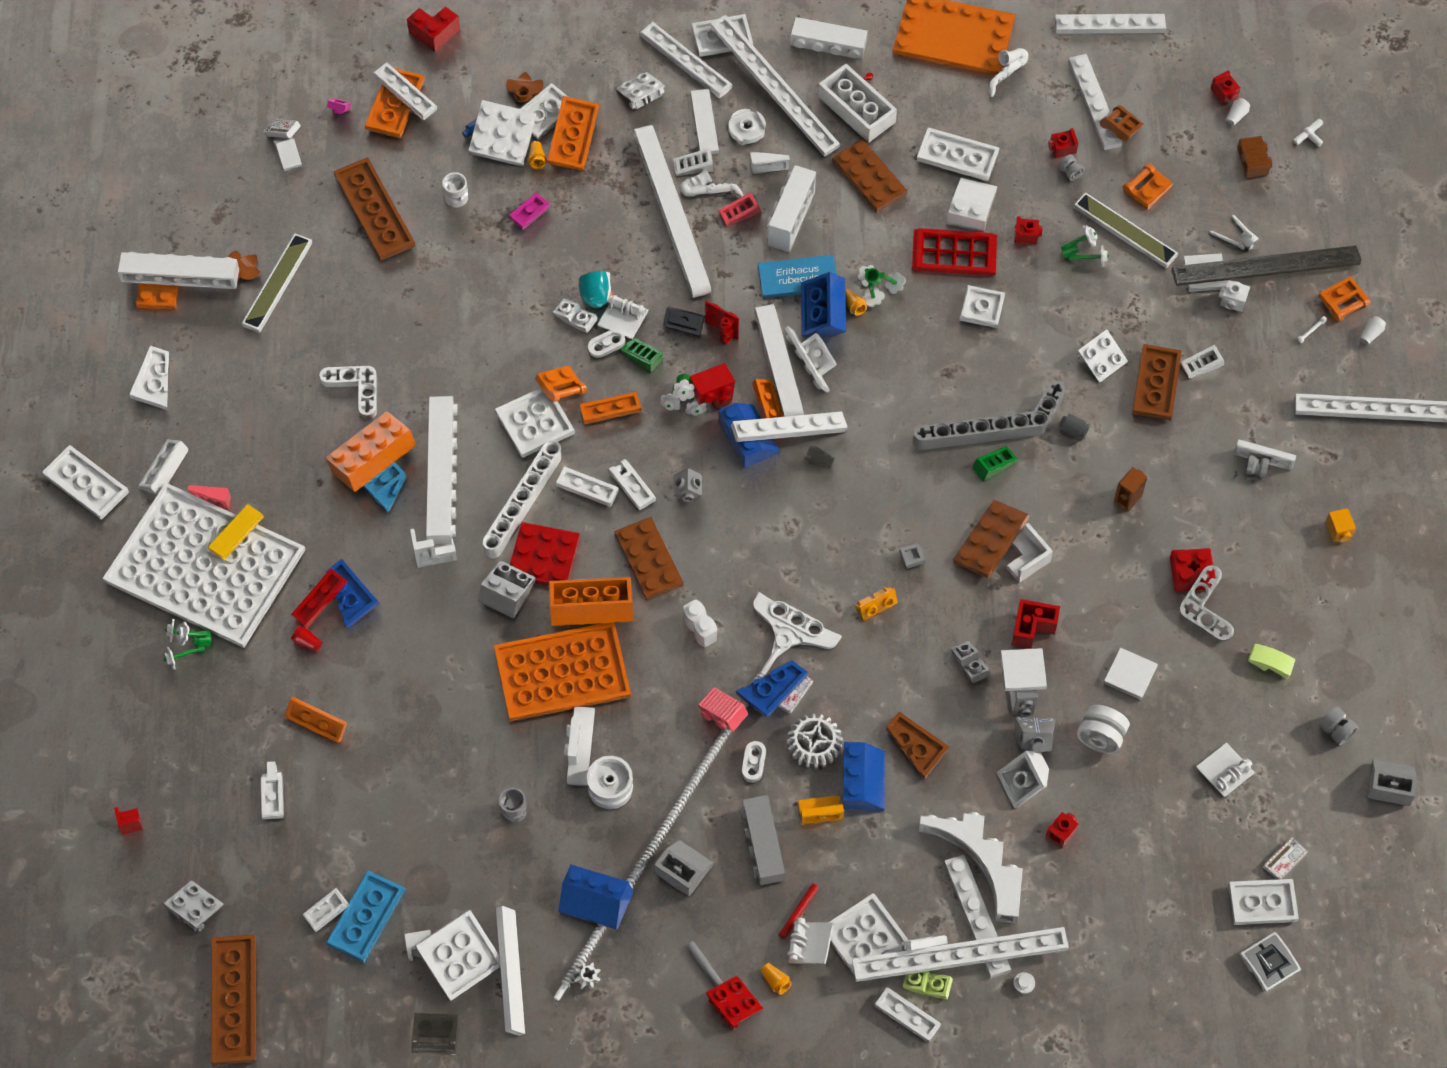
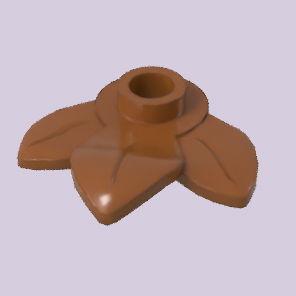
M524 72L517 80L507 79L506 88L510 93L514 94L517 102L527 103L532 99V96L542 91L543 80L532 81L528 73Z
M237 250L229 254L228 257L237 259L239 266L238 280H252L260 275V270L255 268L257 265L256 254L241 257Z

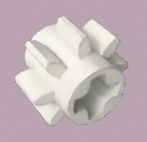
M582 962V970H574V973L578 975L574 982H579L581 989L584 986H589L592 989L594 987L593 982L599 983L601 980L596 977L600 969L596 970L593 967V962L588 966ZM584 973H586L587 975L590 974V975H591L590 979H589L588 977H585V978H584V977H583V974H584Z

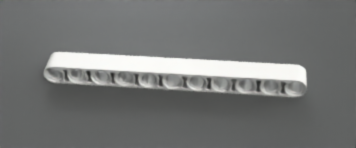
M653 125L636 128L633 130L635 141L692 298L711 294L709 279Z

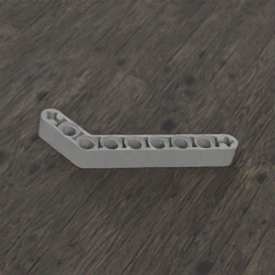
M1060 381L1051 382L1034 411L917 426L914 430L913 445L919 450L1042 435L1045 433L1063 401L1065 386Z

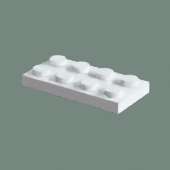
M928 127L917 155V161L989 181L1000 148Z
M71 445L42 471L44 477L101 520L129 493L128 488Z

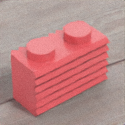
M715 687L698 704L701 716L707 721L714 720L716 725L722 730L727 728L734 732L737 726L748 716V712L742 703Z

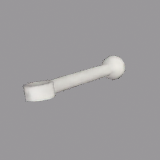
M1323 316L1304 335L1298 336L1297 342L1303 343L1309 334L1327 321V318Z

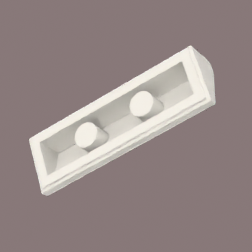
M167 439L138 487L157 496L164 484L169 483L189 449L179 440Z

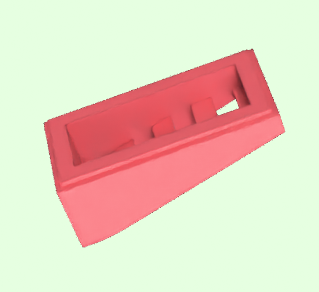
M751 192L718 210L726 226L762 212ZM744 206L745 211L743 212L740 209V207ZM737 209L739 214L735 215L733 210ZM730 212L732 218L729 219L726 213Z
M188 486L190 494L222 509L229 510L231 496L228 488Z

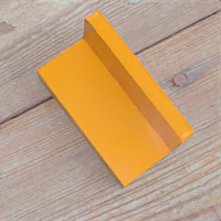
M839 795L798 801L802 825L843 820L844 808Z

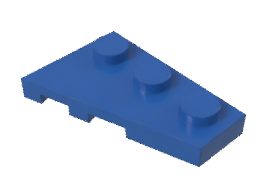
M340 559L330 568L347 581L346 585L336 595V599L345 625L349 629L380 603L343 559Z
M791 660L771 671V674L754 680L752 684L745 688L742 687L736 690V694L768 718L808 676V672Z

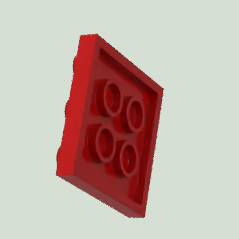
M521 522L510 565L536 577L534 582L536 584L549 586V581L569 580L580 540V533Z

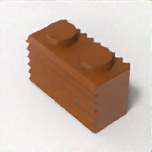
M1262 136L1240 138L1237 149L1246 178L1267 176L1270 168H1272V159L1268 157L1266 141L1263 142Z
M1131 467L1119 481L1113 501L1126 511H1130L1143 495L1147 481L1145 473L1142 470Z

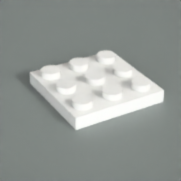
M482 100L468 153L523 167L537 113Z
M542 388L495 409L496 415L521 458L541 450L547 441L554 440L558 442L575 434L574 428L558 401L551 402Z
M874 893L830 921V923H834L830 943L853 975V958L900 952L899 943L908 941Z
M469 909L415 945L450 1001L500 968L499 954Z

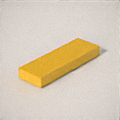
M247 504L208 546V549L225 561L264 518L263 514Z

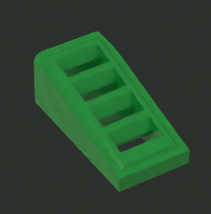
M636 338L630 339L621 349L623 354L649 372H652L663 360V353ZM633 344L636 345L632 351L628 350ZM640 348L641 351L636 354L635 352Z
M1004 446L977 458L974 462L973 470L982 481H985L1015 464L1018 459L1007 446Z

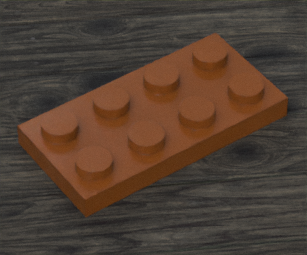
M863 139L832 157L834 164L876 212L907 195V189Z
M1143 344L1132 414L1171 421L1182 350Z
M994 499L953 558L954 564L989 579L1029 520V514Z
M652 517L614 531L615 537L646 601L684 586V582Z

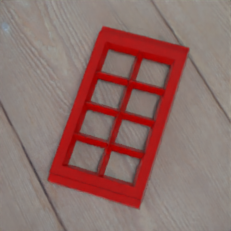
M925 228L914 229L913 270L985 276L996 275L997 234ZM924 237H936V249L924 248ZM941 238H952L953 249H940ZM957 239L970 240L969 251L957 250ZM974 240L986 241V252L974 251ZM923 252L936 253L935 264L923 263ZM940 253L952 254V265L940 264ZM957 254L969 255V265H956ZM973 255L986 256L985 267H973Z

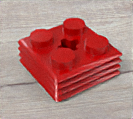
M1210 548L1171 551L1170 564L1174 590L1190 591L1205 567L1214 566ZM1208 570L1207 574H1209V577L1206 581L1203 578L1201 580V582L1206 583L1210 588L1212 584L1208 582L1211 578L1216 579L1214 570ZM1198 586L1196 590H1206V588Z

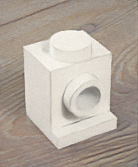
M431 930L405 934L409 961H414L413 956L422 958L415 945L430 936Z

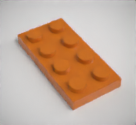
M394 68L419 91L421 90L425 80L424 75ZM381 85L365 123V130L401 139L412 110L384 85Z
M563 96L547 164L584 172L600 104Z

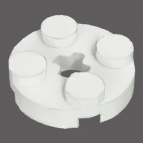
M741 109L731 116L728 130L731 137L738 144L755 143L765 135L766 122L761 113L757 111L756 113L751 112V109ZM744 124H747L748 126L751 125V127L749 129L744 128Z

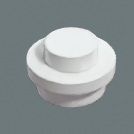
M1019 973L1014 978V988L1019 993L1028 994L1035 987V979L1029 973Z

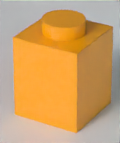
M1345 508L1329 512L1325 522L1333 542L1350 540L1355 533L1356 527L1349 509Z

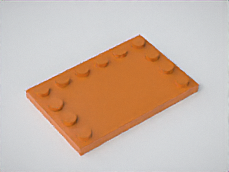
M906 0L892 54L996 75L1002 71L1003 65L999 62L998 57L1001 50H1007L1016 14L950 0Z
M615 623L597 624L494 645L510 722L574 709V707H586L631 697Z

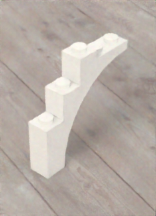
M976 812L964 813L962 821H958V819L953 817L942 819L934 815L921 816L919 832L933 834L952 842L964 850L978 864L992 890L995 903V921L1016 924L1019 917L1023 868H1018L1016 865L1011 864L1002 866L1004 842L994 838L983 839L985 816Z

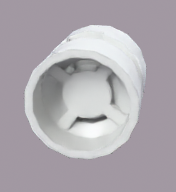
M458 172L447 174L442 181L444 200L451 207H461L468 201L467 180L464 175Z

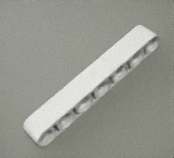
M770 304L755 307L754 312L783 417L804 415L775 306Z
M547 441L543 445L483 538L484 554L488 558L495 559L501 555L560 463L561 447L557 441ZM531 482L536 483L535 485H529ZM520 498H526V500H524V501H520V500H518V499H520ZM511 513L516 514L515 516H509ZM500 529H506L504 532H499ZM489 545H496L494 548L488 547Z

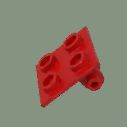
M705 301V322L720 330V342L728 344L733 337L738 340L739 318L734 313L721 309L717 304Z
M738 976L706 992L709 998L708 1002L714 1006L717 1013L721 1012L720 1017H725L724 1020L728 1027H732L733 1030L740 1026L739 1022L763 1010V1007Z

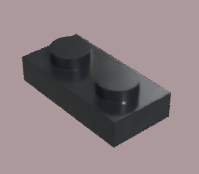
M668 306L663 326L700 336L705 315Z

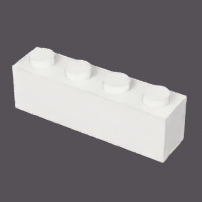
M796 17L791 33V46L862 59L867 43L868 31Z

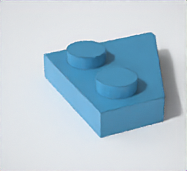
M394 462L366 483L363 488L388 513L406 479V473Z

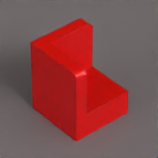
M118 807L114 808L117 825L122 835L143 830L138 808L120 812Z

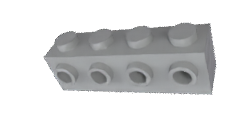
M768 795L744 799L743 807L740 808V815L747 827H744L746 840L750 839L751 843L748 851L750 859L755 861V866H752L754 878H758L760 885L785 881V869Z

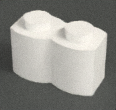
M695 599L684 605V622L694 632L698 644L705 648L716 642L717 626L713 619L706 615L703 604Z

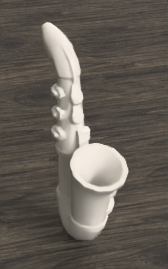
M1017 48L1013 51H1000L999 62L1003 66H1008L1002 68V71L996 74L990 81V97L994 96L998 83L1005 80L1014 71L1027 63L1029 56L1025 49Z
M703 169L700 174L684 180L680 185V192L688 197L733 191L737 196L743 197L741 189L736 184L724 183L715 185L712 183V179L706 169Z

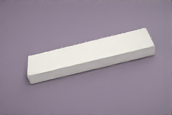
M385 63L373 73V76L423 121L437 111V106L388 63Z
M709 89L691 91L699 151L710 149L711 155L719 154Z

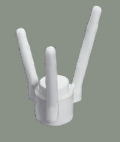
M1232 215L1231 218L1244 231L1239 237L1240 243L1214 231L1209 232L1217 238L1238 246L1241 250L1245 248L1251 250L1259 240L1235 215Z

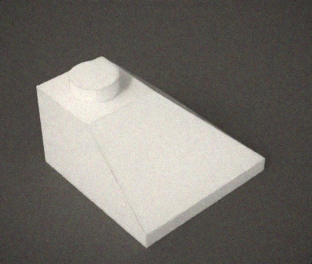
M1025 751L996 773L1013 807L1018 808L1047 786L1049 768L1041 753Z

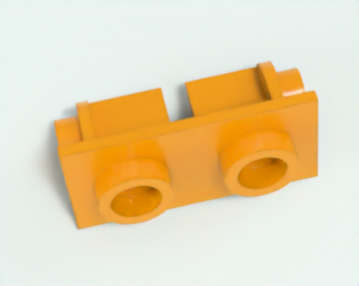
M883 587V589L873 594V599L868 596L861 601H857L855 609L857 612H861L862 620L865 621L897 604L895 588Z

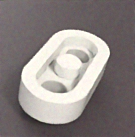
M612 329L591 339L588 343L590 355L595 358H601L622 348L625 344V335L619 329ZM613 339H619L617 343L612 342ZM596 347L602 348L600 351L595 350Z
M759 741L750 742L746 746L742 776L747 782L751 783L761 779L764 769L766 748ZM753 752H758L759 755H758V756H753L752 753H753ZM749 771H755L756 774L750 775Z

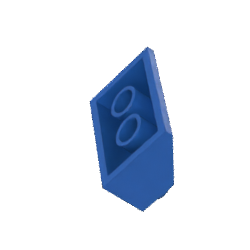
M828 272L801 282V332L803 337H811L815 333L819 334L820 337H833L846 332L845 278Z
M734 403L719 410L718 422L744 468L779 454L780 450L773 439L736 442L731 428L732 422L761 419L754 405Z
M844 742L842 796L844 810L884 811L885 751L865 742Z
M570 864L562 882L558 911L617 930L633 895V890L629 881Z

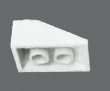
M961 177L948 212L947 225L984 233L998 186Z

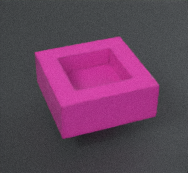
M332 98L328 100L327 108L332 109L334 113L343 114V112L350 110L351 102Z

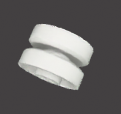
M1088 706L1083 718L1084 721L1081 722L1076 734L1078 739L1084 745L1098 752L1106 754L1119 752L1123 742L1122 737L1126 735L1130 725L1128 719L1117 710L1107 706Z
M603 756L592 763L587 772L588 795L592 802L604 809H617L629 801L633 792V776L627 762L619 757Z

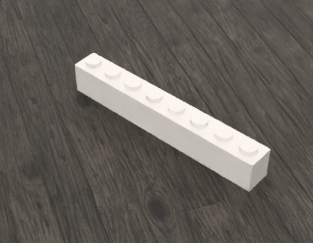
M453 396L429 397L427 540L433 539L434 545L452 544V537H456V525H452V519H456V507H453V502H456V490H453V484H457V474L453 472V467H457V455H454V450H457V438H454V433L458 432L457 421H454V416H458V404H454Z

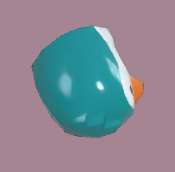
M595 271L580 276L578 287L580 296L585 304L593 308L607 305L610 295L614 296L611 292L610 272Z

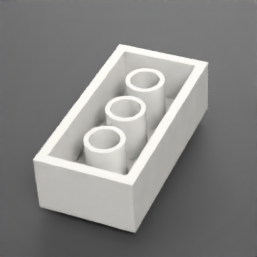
M847 64L819 83L818 97L868 143L896 123L897 109Z
M796 165L792 172H788L786 187L782 186L779 195L781 198L779 202H775L773 207L774 214L772 217L769 216L766 227H768L766 233L768 246L790 252L815 194L816 172Z

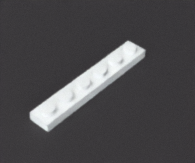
M1165 14L1055 15L1056 34L1165 33L1166 31Z
M1087 54L1070 57L1068 63L1103 150L1121 147L1122 140L1110 129H1104L1100 126V120L1111 113Z
M842 412L733 421L731 424L736 442L846 432L848 428Z
M965 855L945 860V868L974 940L998 937ZM1007 959L984 963L990 979L1011 972Z

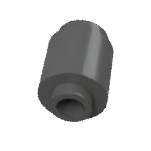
M1068 414L1067 417L1063 416L1059 424L1062 427L1061 432L1077 439H1084L1090 427L1085 420L1072 414Z

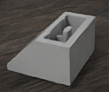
M500 561L482 582L478 602L514 618L523 607L536 577Z
M1372 759L1368 798L1410 806L1415 797L1417 776L1415 767Z
M678 840L668 847L654 864V873L689 897L714 863Z

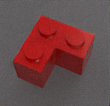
M446 6L434 17L418 8L407 18L408 32L435 52L460 30L459 16Z
M725 363L690 376L689 384L694 385V398L698 405L711 402L714 408L720 406L725 407L732 402L735 379Z
M1020 599L1011 645L1032 649L1035 631L1055 635L1061 606Z

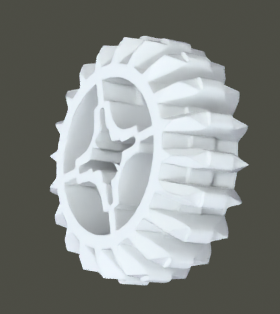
M814 713L811 718H808L805 714L803 721L798 718L796 724L791 725L792 731L787 733V737H789L786 742L789 745L788 752L793 753V760L799 758V765L806 762L807 768L810 764H814L815 769L818 768V764L825 767L826 761L832 764L833 757L838 758V751L842 750L841 743L843 738L840 736L841 730L836 729V723L830 724V717L823 720L822 714L819 718H815ZM821 730L824 731L830 737L831 740L827 739L828 737L823 736L821 734ZM817 735L816 743H814V746L812 747V742ZM799 742H801L802 745L806 746L809 751H808V752L805 751V750L799 745Z

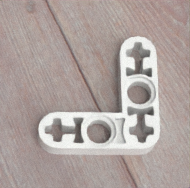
M327 367L321 370L319 376L321 384L325 387L358 386V409L360 416L365 420L373 419L376 416L377 374L373 367ZM346 373L354 375L351 380H345L343 376ZM367 373H370V376H369V381H370V383H366V377H365V376H366ZM327 375H331L330 380H326ZM366 389L373 391V394L370 396H364L362 393ZM366 403H369L370 410L368 413L365 412Z
M1211 565L1205 567L1181 603L1180 611L1184 617L1220 640H1227L1233 636V626L1203 606L1222 577L1221 570L1217 566ZM1215 569V575H1217V578L1210 579V581L1208 582L1212 584L1210 588L1206 583L1201 582V580L1203 578L1206 581L1209 577V574H1207L1208 570L1213 571ZM1198 586L1206 588V595L1202 598L1198 597L1195 593ZM1192 603L1193 609L1199 612L1200 608L1203 610L1198 615L1197 620L1194 619L1195 613H1186V604L1190 605ZM1204 614L1212 616V623L1208 626L1204 625L1201 621ZM1217 619L1220 621L1217 625L1228 627V635L1224 634L1221 636V631L1217 628L1214 631L1211 630L1215 626Z

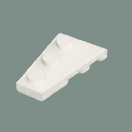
M153 346L149 347L130 392L131 399L167 410L169 351Z

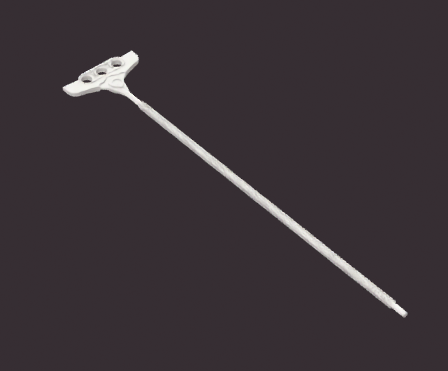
M759 592L754 600V610L773 629L775 639L770 658L754 680L765 677L775 659L790 647L802 644L832 649L837 645L842 636L825 629L819 620L782 601L774 602ZM781 607L785 612L782 615H776L773 610ZM793 617H800L802 623L795 625L791 622V619ZM811 626H817L820 632L811 634L808 629ZM743 699L740 700V703H742L745 706V708L748 707V703L746 701H744ZM729 729L721 730L717 740L714 741L715 743L708 750L709 753H706L702 763L696 769V773L689 780L690 783H687L683 793L678 798L679 800L672 807L673 810H670L668 817L661 824L662 827H659L658 834H655V837L650 842L651 844L646 848L647 851H644V854H642L643 858L639 859L640 861L635 865L636 868H633V871H631L632 875H629V878L626 879V881H629L631 888L638 881L637 878L642 874L641 871H644V868H646L645 864L648 865V861L653 857L652 854H655V851H657L656 847H659V844L662 843L661 840L663 841V837L668 833L667 830H670V827L674 824V820L679 816L678 813H681L685 803L691 797V793L696 789L695 786H698L702 776L707 772L708 766L715 759L714 756H717L723 743L726 742L725 740L729 737V733L732 732ZM598 924V927L595 928L596 931H593L594 934H591L592 938H589V941L586 942L587 945H584L585 949L583 948V952L579 953L578 959L573 963L574 966L570 967L571 970L566 974L567 977H564V980H562V985L554 996L556 1001H559L566 989L571 986L572 980H575V977H577L574 970L581 969V963L587 961L588 955H591L590 951L593 952L592 948L596 947L597 941L602 937L601 934L605 933L606 926Z

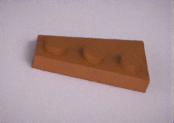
M898 712L886 727L888 733L924 780L949 750L948 745L901 712Z

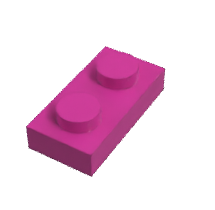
M535 193L509 215V219L520 229L524 230L550 208V203L538 193Z

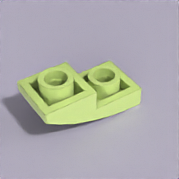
M1255 643L1253 644L1248 662L1263 671L1271 669L1282 677L1287 678L1291 675L1295 659L1276 649Z
M929 971L906 974L903 989L931 997L948 999L953 979L951 976L932 974Z

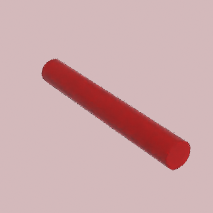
M811 884L779 932L778 936L780 938L786 939L794 927V921L800 918L818 891L819 887L816 884Z

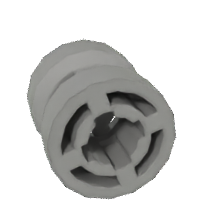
M1072 154L1064 157L1058 165L1062 172L1067 173L1066 176L1070 181L1079 178L1085 169L1080 163L1076 162L1077 159Z
M1249 455L1245 474H1257L1259 477L1265 478L1269 459H1258L1256 456Z

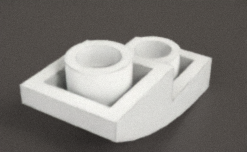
M563 299L553 311V314L559 319L585 333H588L598 320L595 314L582 310L579 304L567 299Z

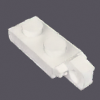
M275 761L267 762V774H262L261 777L263 820L284 818L283 777L281 772L277 773Z

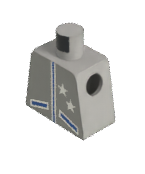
M1016 717L1014 736L1021 750L1034 751L1035 753L1052 751L1055 718Z

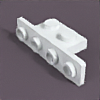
M787 326L785 328L788 333L786 338L792 345H795L797 348L795 353L806 363L804 368L815 378L813 380L814 385L818 390L822 389L828 393L830 389L822 375L837 364L820 335L815 333L801 343L796 332Z
M574 707L571 725L567 724L566 737L570 738L569 744H565L564 756H568V785L587 786V772L590 765L595 716L594 708Z

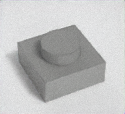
M919 543L900 548L899 553L906 569L925 564V558Z

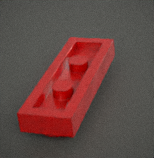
M330 568L291 615L308 628L346 585L347 581Z

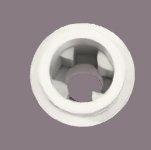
M1243 98L1235 100L1225 119L1226 123L1235 126L1249 112V102Z
M1378 316L1369 318L1359 338L1360 341L1369 345L1370 342L1385 330V321Z

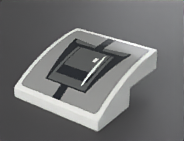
M1276 932L1271 933L1239 953L1249 972L1254 973L1263 991H1268L1301 970L1296 959Z

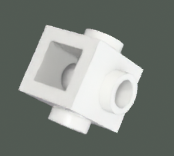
M1228 280L1226 287L1222 286L1219 297L1222 298L1220 306L1242 312L1250 286Z

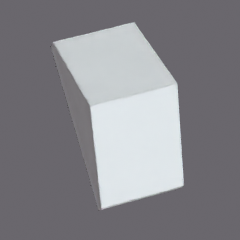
M293 137L290 139L278 138L273 140L284 171L302 166Z

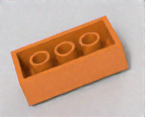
M386 411L325 458L331 472L356 492L415 447L416 443L410 429Z
M631 577L549 581L551 626L633 622Z

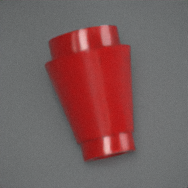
M298 626L291 637L294 644L318 652L323 644L305 626Z

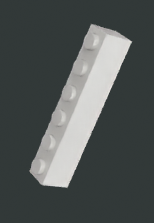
M121 252L118 274L121 282L236 289L239 266L237 259L230 257L214 258L211 256L195 257L193 255L177 256L174 254L160 255L155 253Z

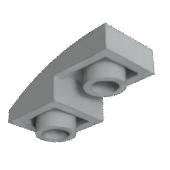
M969 640L951 648L957 662L972 684L990 676L989 668L980 659L978 650Z

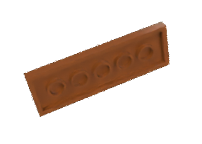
M368 157L333 171L337 182L380 261L415 247V241Z
M252 934L212 937L211 1063L212 1065L256 1062V936Z

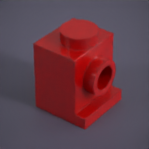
M1229 70L1214 77L1211 85V90L1223 104L1236 100L1241 89L1231 77Z
M1070 128L1069 131L1051 134L1048 146L1049 150L1053 151L1055 158L1077 154L1079 142L1074 128Z
M1017 216L1014 242L1037 244L1038 237H1042L1043 226L1039 225V220L1021 219V216Z
M1061 812L1048 827L1045 836L1063 848L1078 829L1079 823H1077V818L1071 813L1065 814Z

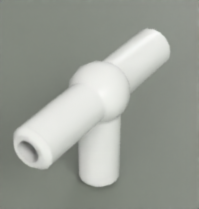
M1317 119L1309 127L1304 128L1303 132L1293 139V144L1298 146L1308 137L1316 146L1320 147L1323 141L1314 131L1323 125V121Z

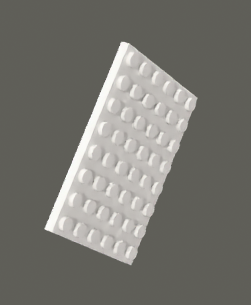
M165 483L102 579L106 584L244 648L305 552V546L257 525L224 561L212 553L208 546L237 515Z

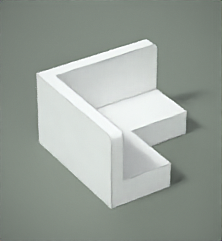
M1029 523L1025 524L1023 532L1018 534L1012 543V547L1020 557L1009 563L1006 568L1018 583L1050 563L1053 554L1051 548Z
M410 529L417 568L457 560L453 538L452 544L434 545L433 539L417 542L414 529Z

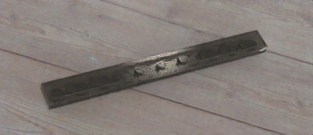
M1354 245L1173 266L1171 272L1176 286L1360 265L1362 259L1357 246Z

